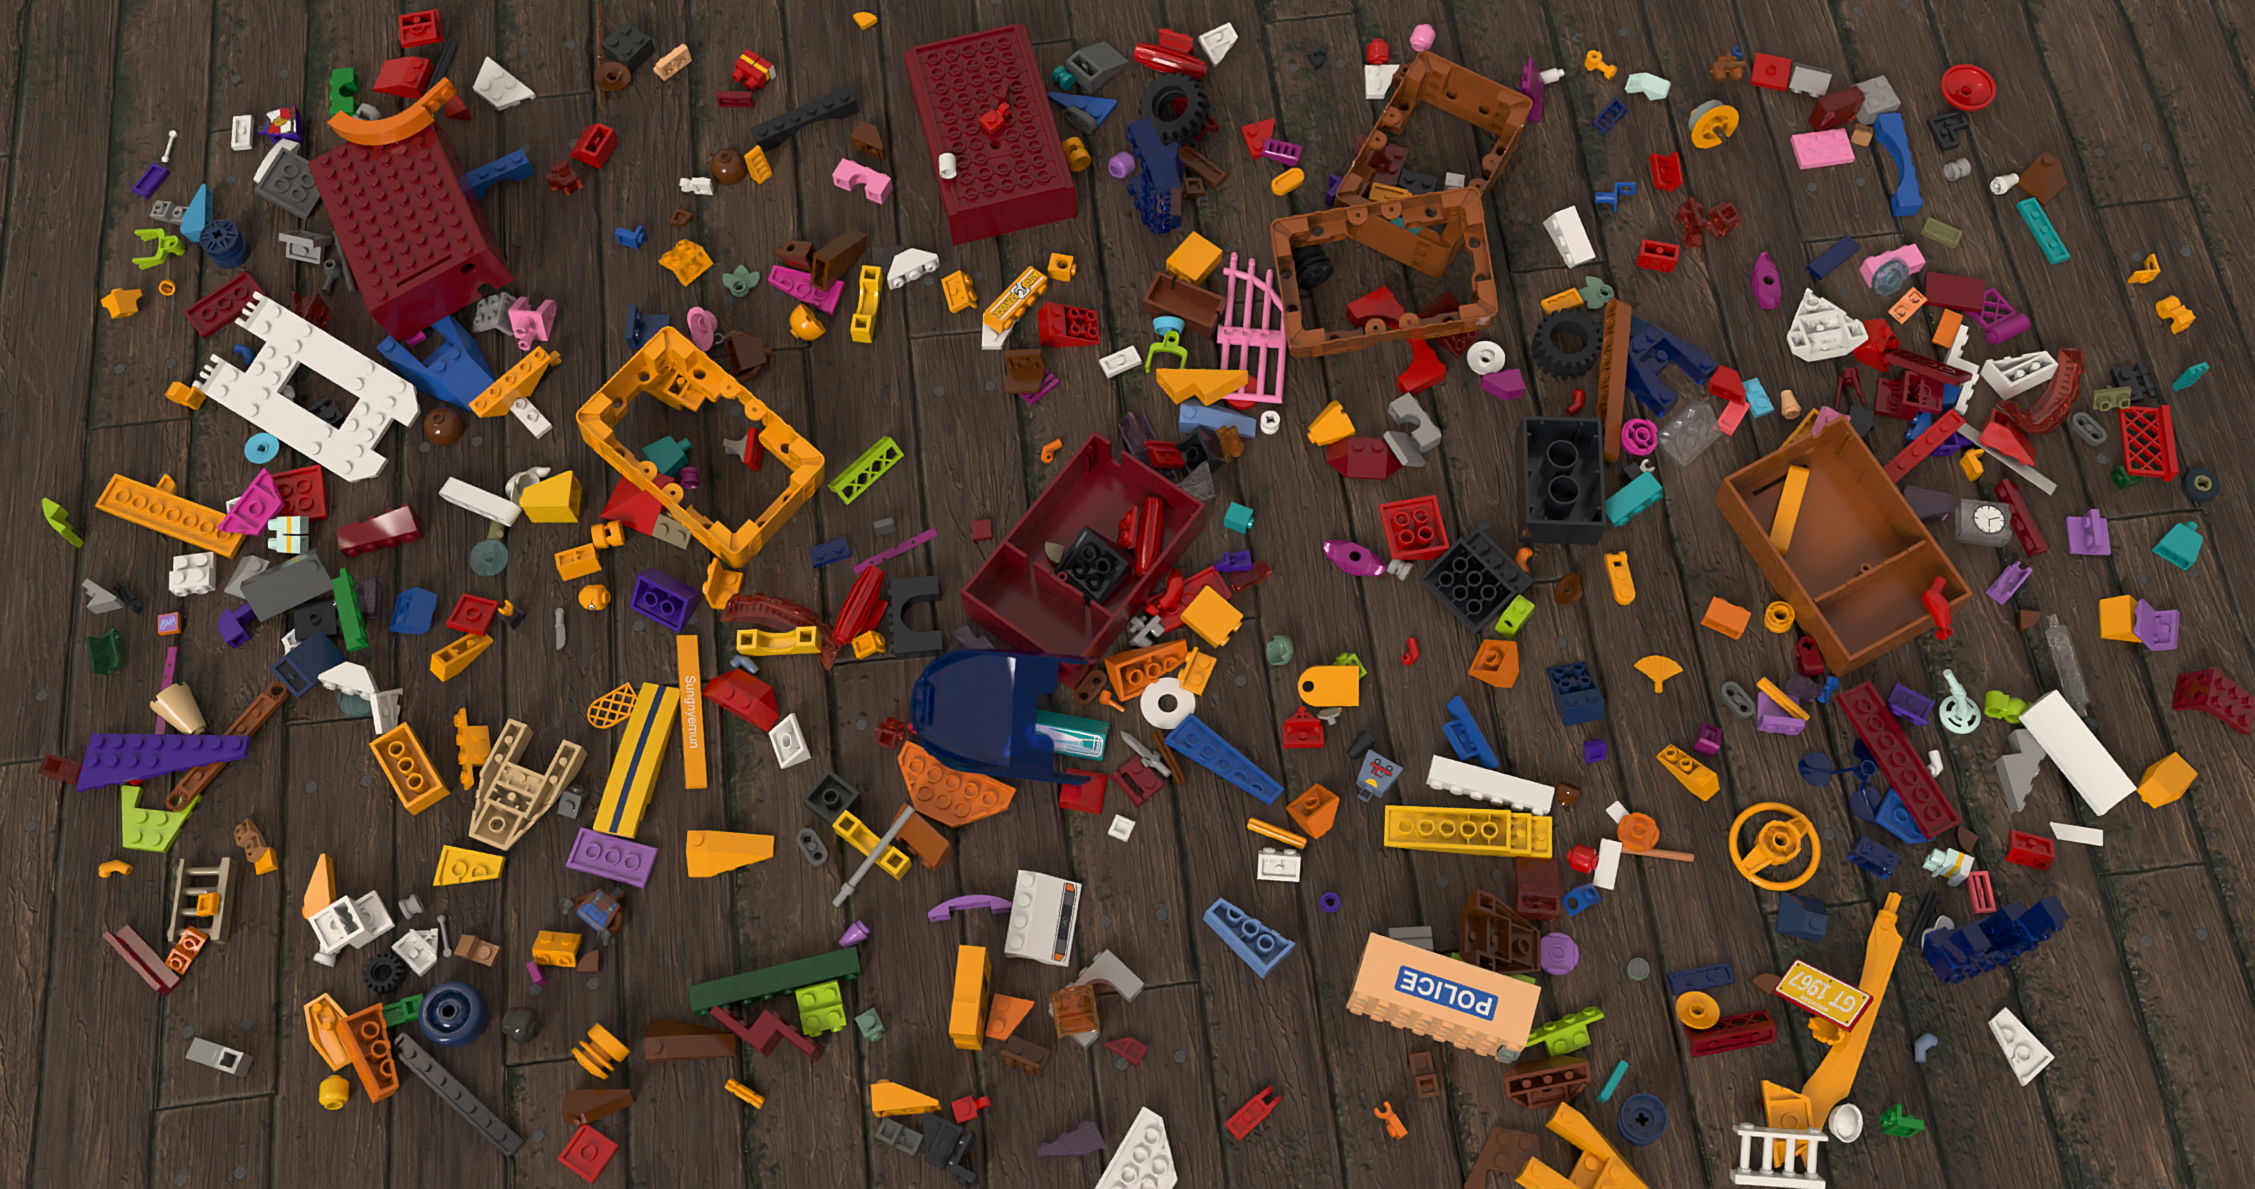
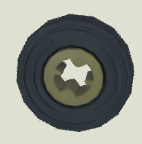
M2195 468L2184 476L2182 489L2190 499L2196 502H2207L2218 494L2220 481L2212 471L2206 468Z

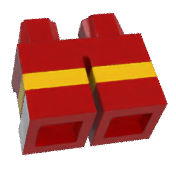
M749 49L735 62L736 69L732 73V78L737 83H741L745 78L747 80L744 83L745 87L751 92L758 87L763 89L768 79L772 80L776 77L774 65L762 57L760 58L759 55Z

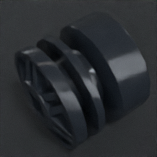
M1320 244L1292 249L1296 279L1301 289L1308 290L1321 285L1334 272V267L1330 263L1329 258L1325 256V252Z

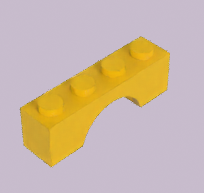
M862 265L859 281V304L856 314H853L850 329L852 339L855 342L872 343L884 279L881 267Z
M816 626L796 627L795 630L787 633H768L758 629L737 630V650L743 656L821 653L822 633Z
M847 810L832 825L838 835L867 857L881 841L880 838ZM887 845L875 861L877 865L898 881L912 866L910 858L890 845Z

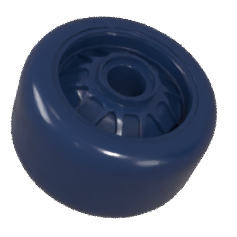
M457 980L445 981L433 987L423 998L418 1012L419 1025L426 1037L436 1044L447 1048H460L474 1042L483 1033L489 1018V1007L483 994L472 985ZM455 1009L453 1016L449 1017L450 1012Z

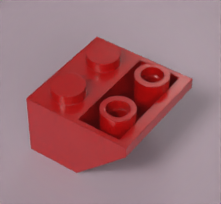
M600 123L587 127L569 156L601 169L619 142L614 129Z
M1885 319L1864 320L1863 326L1868 335V340L1852 350V353L1859 362L1885 373L1891 363L1884 361L1885 354L1898 350L1901 343Z

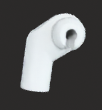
M1938 750L1928 753L1931 763L1927 766V769L1933 778H1936L1943 770Z

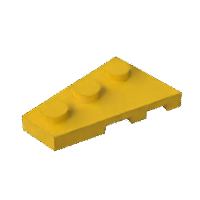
M444 845L433 886L501 878L506 858Z

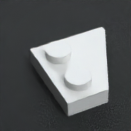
M1229 22L1199 36L1198 41L1215 68L1235 44L1238 36Z
M1365 65L1366 99H1384L1388 88L1391 86L1392 75L1398 70L1399 65Z
M1019 318L1014 321L1009 330L1006 329L1002 334L983 323L982 350H1001L1006 338L1010 336L1012 328L1016 321H1019Z

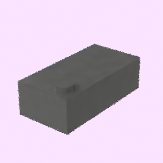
M316 547L242 581L240 590L259 621L262 622L333 589L331 580L335 578Z

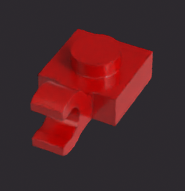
M1003 102L997 111L992 108L979 119V124L992 135L1005 124L1004 118L1011 114L1009 110L1010 105Z
M971 1095L951 1102L959 1125L978 1118L977 1111L990 1107L991 1103L988 1096L974 1101Z

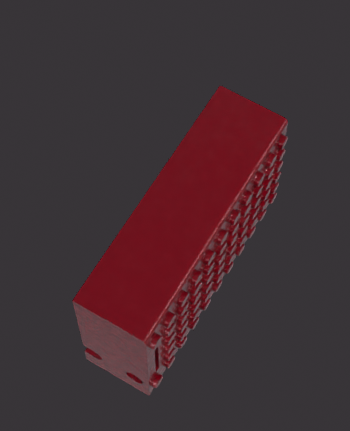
M435 119L418 133L401 141L384 145H362L347 141L308 162L312 177L369 314L397 342L408 338L482 298L483 296L478 290L482 284L490 283L497 290L514 281V277L468 181L450 138ZM465 264H475L473 269L461 271L462 266Z

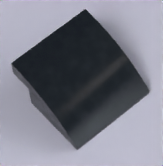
M1479 527L1465 540L1460 537L1418 579L1474 635L1498 618L1518 595H1524L1536 583Z

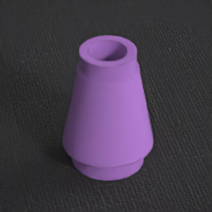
M859 919L857 922L854 921L839 940V943L845 949L853 947L866 939L871 931Z

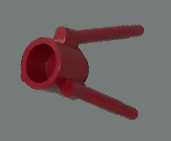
M1849 367L1844 369L1842 376L1838 377L1839 385L1834 407L1835 411H1838L1843 384L1846 387L1855 386L1862 404H1866L1857 368Z

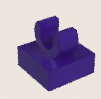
M1594 738V741L1588 743L1586 740L1583 741V759L1586 764L1606 760V743L1603 739L1598 740Z

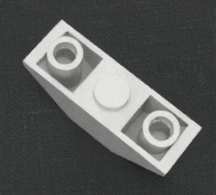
M911 248L896 255L887 277L890 290L900 288L905 283L916 280L921 275L933 272L940 267L937 254Z
M344 662L318 676V679L324 683L323 686L330 690L338 688L343 693L351 696L355 693L368 701H371L370 694L379 692L372 674L365 667L353 663Z

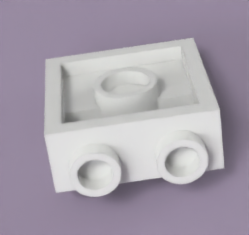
M214 552L174 557L173 571H170L169 590L177 596H187L191 593L204 594L215 590L216 554Z

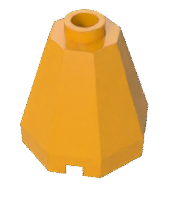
M1337 400L1331 402L1308 427L1309 433L1307 435L1312 444L1316 442L1320 446L1331 444L1347 437L1357 436L1349 417L1341 411L1343 408Z

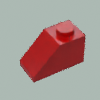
M1719 365L1709 381V393L1744 406L1746 404V391L1738 372L1730 367Z

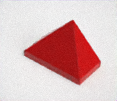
M457 94L445 103V118L468 121L472 119Z

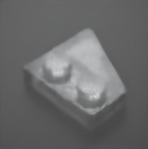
M1206 461L1202 462L1177 485L1201 502L1216 497L1209 465Z

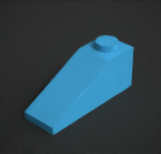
M202 184L185 212L182 225L180 226L182 235L190 243L199 242L200 232L207 224L213 221V193L206 184Z

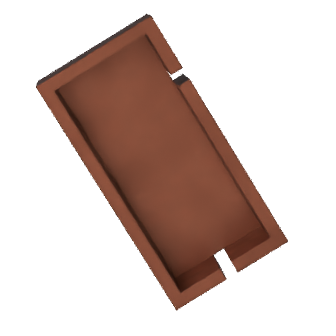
M1158 271L1143 299V312L1154 317L1172 316L1180 318L1185 322L1184 329L1211 339L1217 324L1226 310L1227 298L1178 278L1175 281L1174 291V277Z

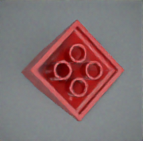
M657 473V477L653 481L660 490L668 484H677L674 478L661 473ZM622 475L601 514V518L611 522L620 520L622 526L653 537L652 533L658 514L666 513L668 509L647 490L642 491Z
M1436 495L1378 504L1391 559H1438L1450 548Z

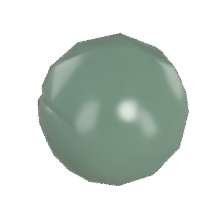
M1286 635L1273 636L1275 639L1267 643L1266 654L1268 661L1271 665L1289 663L1294 654L1293 642Z

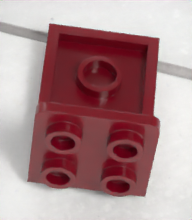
M2213 668L2180 674L2177 678L2172 709L2175 711L2199 710L2210 713L2242 735L2251 734L2255 713V696Z

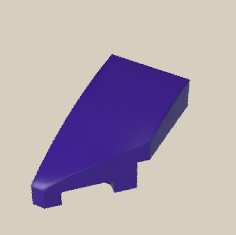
M1250 550L1232 554L1226 551L1224 558L1219 563L1216 562L1214 564L1215 571L1235 572L1253 569Z

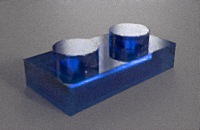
M845 536L807 548L814 568L851 556Z

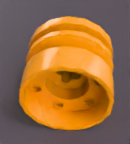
M596 1022L587 1032L592 1042L588 1044L580 1040L579 1043L585 1050L582 1052L577 1047H574L571 1052L575 1055L578 1062L591 1074L606 1080L608 1075L602 1070L604 1066L613 1072L615 1069L609 1061L613 1058L621 1063L631 1051Z

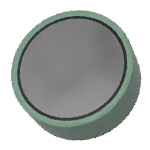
M1635 958L1627 965V973L1633 980H1643L1649 974V965L1641 958Z

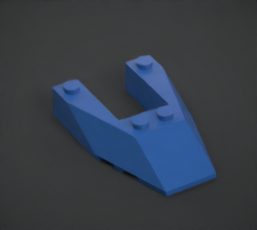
M451 315L430 325L447 341L422 363L392 336H388L376 347L383 359L414 385L418 391L430 394L436 399L447 401L451 405L470 413L473 410L470 408L469 403L496 382L476 340Z

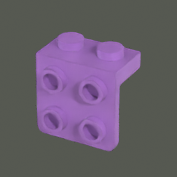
M2139 599L2138 606L2135 608L2137 623L2134 625L2135 635L2151 651L2177 649L2180 616L2178 610L2155 611L2144 599Z
M1763 691L1758 693L1757 730L1768 733L1776 732L1798 735L1805 728L1804 719L1793 718ZM1785 694L1799 706L1798 696Z

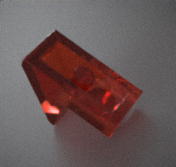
M46 753L38 772L54 781L61 780L77 786L83 764Z

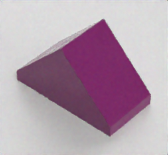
M1702 722L1692 750L1712 758L1720 747L1722 729Z

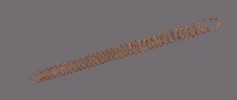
M596 6V22L598 21V19H597V18H598V16H597V13H598V11H597V10H598L597 6ZM603 30V32H600V33H603V37H599V38H603V40H599V39H598V41H603V42H604V30ZM597 49V67L599 66L598 63H600V61H598V59H599L598 56H599V54H602V53H598V52H604V51H599L598 49Z

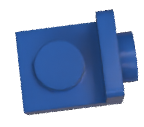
M641 225L638 226L635 233L630 229L619 227L615 231L618 243L637 250L646 241L647 236L644 227Z

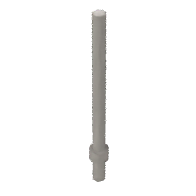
M911 805L907 806L851 879L843 884L840 893L832 902L835 906L839 907L848 895L851 896L855 891L857 883L915 811L914 807Z

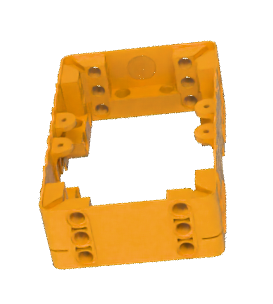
M671 326L663 327L576 413V419L583 440L630 482L634 483L642 491L647 490L671 512L674 519L680 522L683 527L685 525L691 531L689 532L734 569L742 568L755 556L762 546L814 494L825 479V459L817 449L795 432L778 415L767 408L761 400H758L744 386L740 385L734 377L727 374L707 354L700 351L689 339L685 338ZM672 369L678 372L712 402H716L721 396L728 399L733 398L734 400L736 397L739 398V401L745 406L746 416L754 421L761 419L766 427L758 435L762 445L794 471L790 476V486L754 523L749 519L737 533H731L719 521L714 524L706 516L703 517L693 508L692 504L686 510L681 508L679 503L684 496L683 489L678 484L671 483L660 490L653 483L658 473L655 464L650 461L640 463L628 449L615 439L612 428L627 414L628 404L641 391L651 390ZM698 374L705 375L703 379L696 378ZM643 376L650 377L647 381L640 380ZM615 403L623 404L620 408H614L613 406ZM788 448V454L783 453L782 450Z

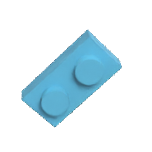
M1758 378L1742 382L1746 391V402L1751 404L1749 409L1754 418L1772 413L1774 408Z

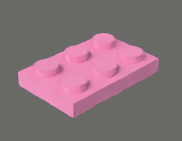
M1845 128L1792 135L1790 139L1800 169L1852 163L1855 159Z

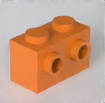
M1713 597L1700 624L1738 640L1745 630L1751 613L1741 606H1734L1728 603L1723 598Z

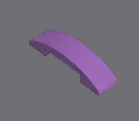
M989 895L962 896L933 908L928 912L930 922L951 919L950 911L991 906L992 914L1007 913L1012 911V902Z

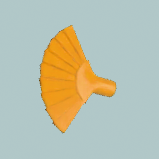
M1657 655L1645 657L1634 665V667L1648 675L1655 682L1656 693L1663 692L1664 680L1683 671L1681 666L1675 661Z

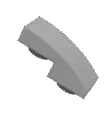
M156 201L150 217L163 222L182 225L183 216L188 207L176 206L169 201Z

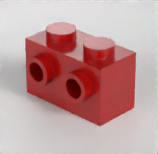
M1642 239L1637 252L1636 266L1643 269L1659 270L1664 273H1673L1678 261L1680 245Z

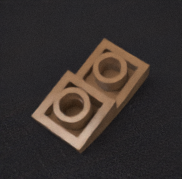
M246 818L242 824L236 827L234 836L237 845L245 849L248 861L256 863L268 849L262 834L249 818Z

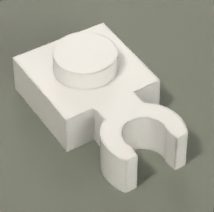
M705 177L692 178V180L680 179L679 185L682 186L681 190L683 192L694 191L695 194L713 195L714 187L711 179Z

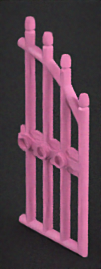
M1233 252L1230 257V268L1224 267L1223 275H1229L1225 323L1224 326H1218L1217 343L1222 344L1220 369L1228 370L1230 344L1241 345L1239 370H1247L1249 346L1260 347L1256 394L1245 393L1244 385L1237 389V392H1232L1221 399L1282 404L1287 339L1283 321L1282 301L1272 288L1273 270H1267L1266 281L1263 282L1255 276V259L1251 258L1249 260L1248 273L1237 270L1238 255L1236 252ZM1236 277L1247 280L1243 328L1232 327ZM1254 285L1265 291L1262 329L1250 328ZM1271 299L1282 312L1280 331L1269 330ZM1268 347L1279 348L1275 395H1264Z

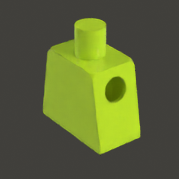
M1518 595L1500 617L1495 630L1511 641L1531 617L1535 605L1523 596ZM1506 622H1510L1513 627L1508 626Z

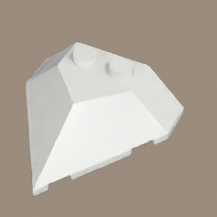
M1807 288L1786 339L1793 354L1810 362L1847 355L1867 341L1868 335L1862 322L1846 316L1847 313L1823 297L1818 298L1813 294L1812 290Z

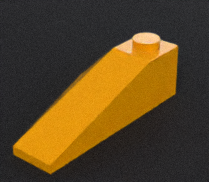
M688 831L686 845L689 877H713L724 871H732L746 864L750 865L774 857L775 836L721 831Z

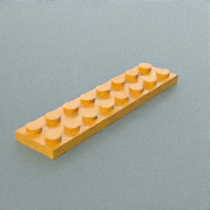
M114 474L95 505L101 511L230 559L234 558L247 536L246 534L218 530L217 527L226 517L224 513L118 474Z

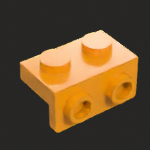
M539 931L532 948L534 961L542 965L576 967V954L582 942L581 934Z

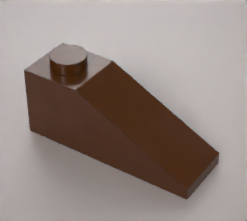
M566 1089L561 1114L566 1124L574 1126L588 1124L633 1105L635 1098L631 1089Z

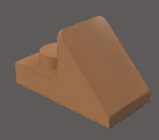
M463 934L454 955L493 968L502 948L482 941L475 936Z

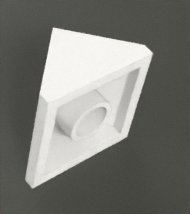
M791 713L769 732L781 769L811 759L799 722L795 714Z

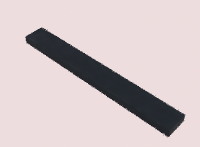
M403 1031L391 1044L390 1051L508 1159H511L526 1143L407 1033Z

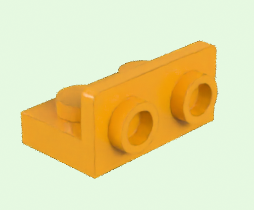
M959 270L941 280L949 309L952 313H956L969 305L974 309L978 307L976 302L977 295L972 289L973 282L968 274L966 275Z
M1194 647L1192 652H1188L1185 659L1187 665L1185 669L1181 668L1177 679L1180 680L1179 688L1202 696L1217 659L1198 652L1199 648Z

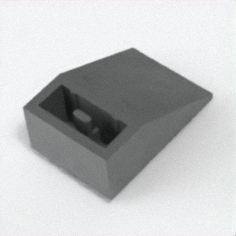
M1106 41L1074 53L1066 60V69L1068 73H1072L1076 77V82L1092 94L1127 66L1129 61Z

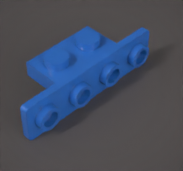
M1458 695L1447 704L1454 721L1445 723L1442 729L1461 762L1476 757L1482 768L1493 771L1499 765V762L1461 696Z

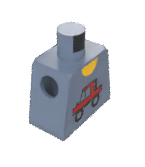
M1369 749L1356 782L1362 788L1358 797L1365 802H1369L1372 795L1382 798L1400 777L1403 768Z

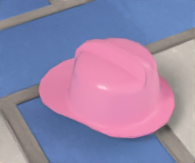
M693 307L689 310L687 316L692 340L701 351H708L713 345L717 320L708 310L704 311L700 307Z

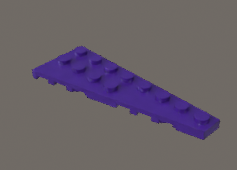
M92 733L76 790L85 792V790L93 788L102 789L107 785H121L130 780H144L168 775L169 772L187 771L189 768L196 766L205 767L215 762H229L247 758L252 738L239 735Z

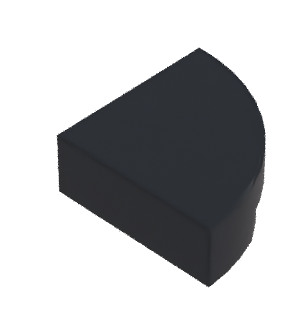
M1323 47L1307 54L1308 60L1316 70L1323 65L1325 60V50Z

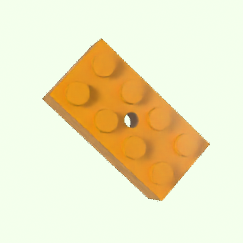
M406 722L369 743L404 807L412 815L418 814L450 794L415 731Z

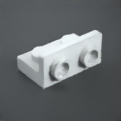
M1275 848L1259 850L1257 879L1299 882L1300 853H1296L1294 849H1284V852H1278Z

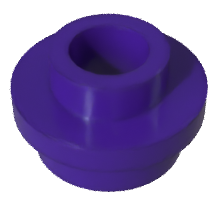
M1326 892L1321 896L1320 906L1325 912L1334 913L1340 908L1341 900L1336 893ZM1332 900L1334 905L1328 906L1326 901Z

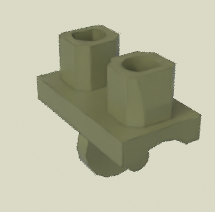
M2111 385L2105 386V389L2093 390L2092 409L2108 411L2113 407L2129 408L2130 386L2112 388Z

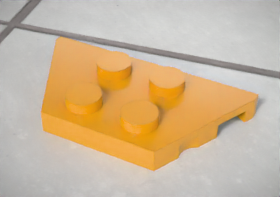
M1761 1080L1768 1128L1807 1130V1127H1814L1809 1097L1767 1080ZM1773 1137L1772 1164L1775 1168L1780 1167L1785 1162L1786 1138ZM1795 1140V1156L1800 1154L1805 1148H1808L1809 1140Z

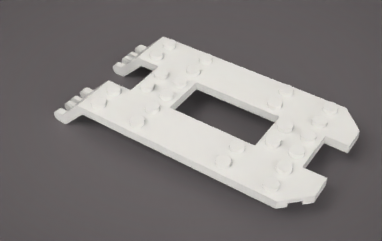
M255 291L252 296L260 302L257 306L248 302L246 305L254 311L251 313L243 309L242 313L249 317L248 320L244 321L241 318H237L235 323L267 342L246 373L212 354L210 360L218 363L214 369L209 365H205L204 368L210 371L211 375L209 376L201 371L200 376L207 379L203 385L196 380L192 386H196L204 394L351 483L366 478L378 477L389 460L374 452V449L393 420L396 419L411 428L421 413L416 397V387ZM300 363L305 364L360 398L339 430L280 395Z

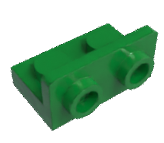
M1896 1103L1880 1115V1126H1883V1134L1910 1138L1924 1130L1923 1120H1917L1916 1116L1902 1115V1104Z

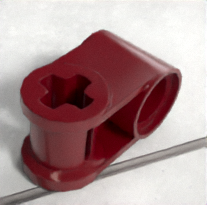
M1810 636L1802 637L1793 648L1800 676L1822 674L1824 672V664L1820 657L1816 640Z

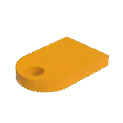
M1315 665L1307 668L1302 672L1298 680V691L1301 698L1312 706H1359V666ZM1305 681L1313 682L1314 687L1311 691L1303 690L1302 685Z

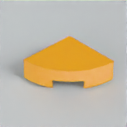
M860 12L853 15L854 20L862 30L878 22L877 18L870 13Z
M165 473L156 489L176 496V483Z

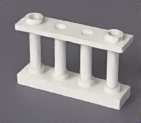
M1745 1122L1740 1123V1125H1733V1130L1738 1135H1742L1740 1167L1730 1169V1179L1735 1184L1825 1189V1180L1816 1173L1818 1141H1828V1136L1821 1129L1815 1127H1807V1130L1754 1127V1124ZM1751 1136L1764 1137L1763 1162L1760 1171H1752L1749 1168ZM1773 1137L1786 1138L1785 1168L1782 1170V1173L1774 1172L1771 1169ZM1796 1139L1809 1140L1807 1171L1804 1174H1796L1794 1171Z

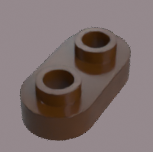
M1100 670L1091 671L1077 687L1074 697L1078 705L1084 707L1091 705L1107 685V677L1104 672ZM1095 680L1101 681L1100 684H1094L1093 682ZM1082 695H1087L1088 698H1087V699H1082L1081 696H1082Z

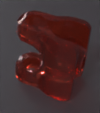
M292 292L290 298L291 312L322 330L329 318L330 309L318 293H313L312 296L302 298L298 292Z

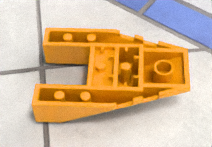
M1561 1102L1554 1108L1545 1126L1583 1151L1569 1178L1566 1179L1532 1156L1524 1163L1515 1179L1516 1182L1527 1189H1651L1616 1147L1581 1113L1564 1102Z

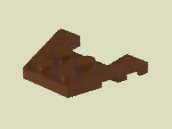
M1494 1126L1463 1189H1485L1487 1170L1518 1176L1524 1163L1532 1156L1543 1163L1538 1135Z

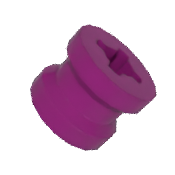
M685 467L680 470V476L682 477L680 485L682 488L695 489L700 486V480L698 479L700 475L699 469Z

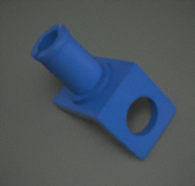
M1615 182L1612 192H1596L1595 204L1612 203L1614 205V213H1616L1617 195H1635L1636 182ZM1623 187H1631L1632 189H1630V190H1622L1621 188H1623Z

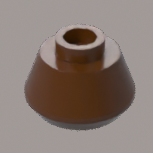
M1560 781L1555 785V797L1561 805L1567 807L1570 804L1574 805L1583 795L1581 788L1570 782Z

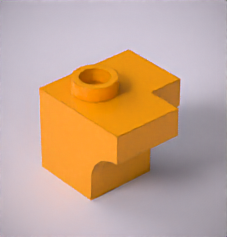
M123 288L112 290L111 294L103 298L101 302L103 307L108 308L112 319L130 317L138 312L136 301L142 297L140 289L123 291Z

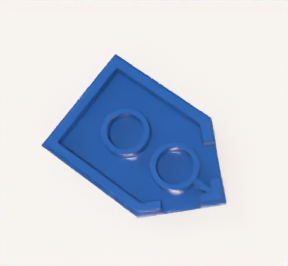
M1892 788L1889 789L1874 817V821L1908 844L1936 840V837L1929 840L1925 838L1896 791Z

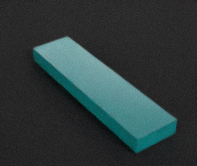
M2033 197L2018 202L2016 207L2051 265L2068 260L2071 257L2036 198Z

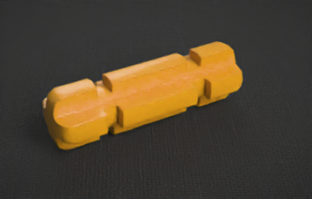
M732 1078L725 1085L728 1091L734 1092L735 1095L758 1109L765 1102L764 1097L759 1094L756 1095L754 1091L739 1084V1082Z

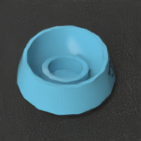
M1161 316L1153 320L1155 332L1161 336H1165L1171 330L1176 331L1180 335L1185 327V322L1177 317Z

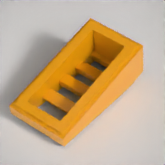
M759 145L744 156L750 176L758 184L763 183L772 176L771 168Z

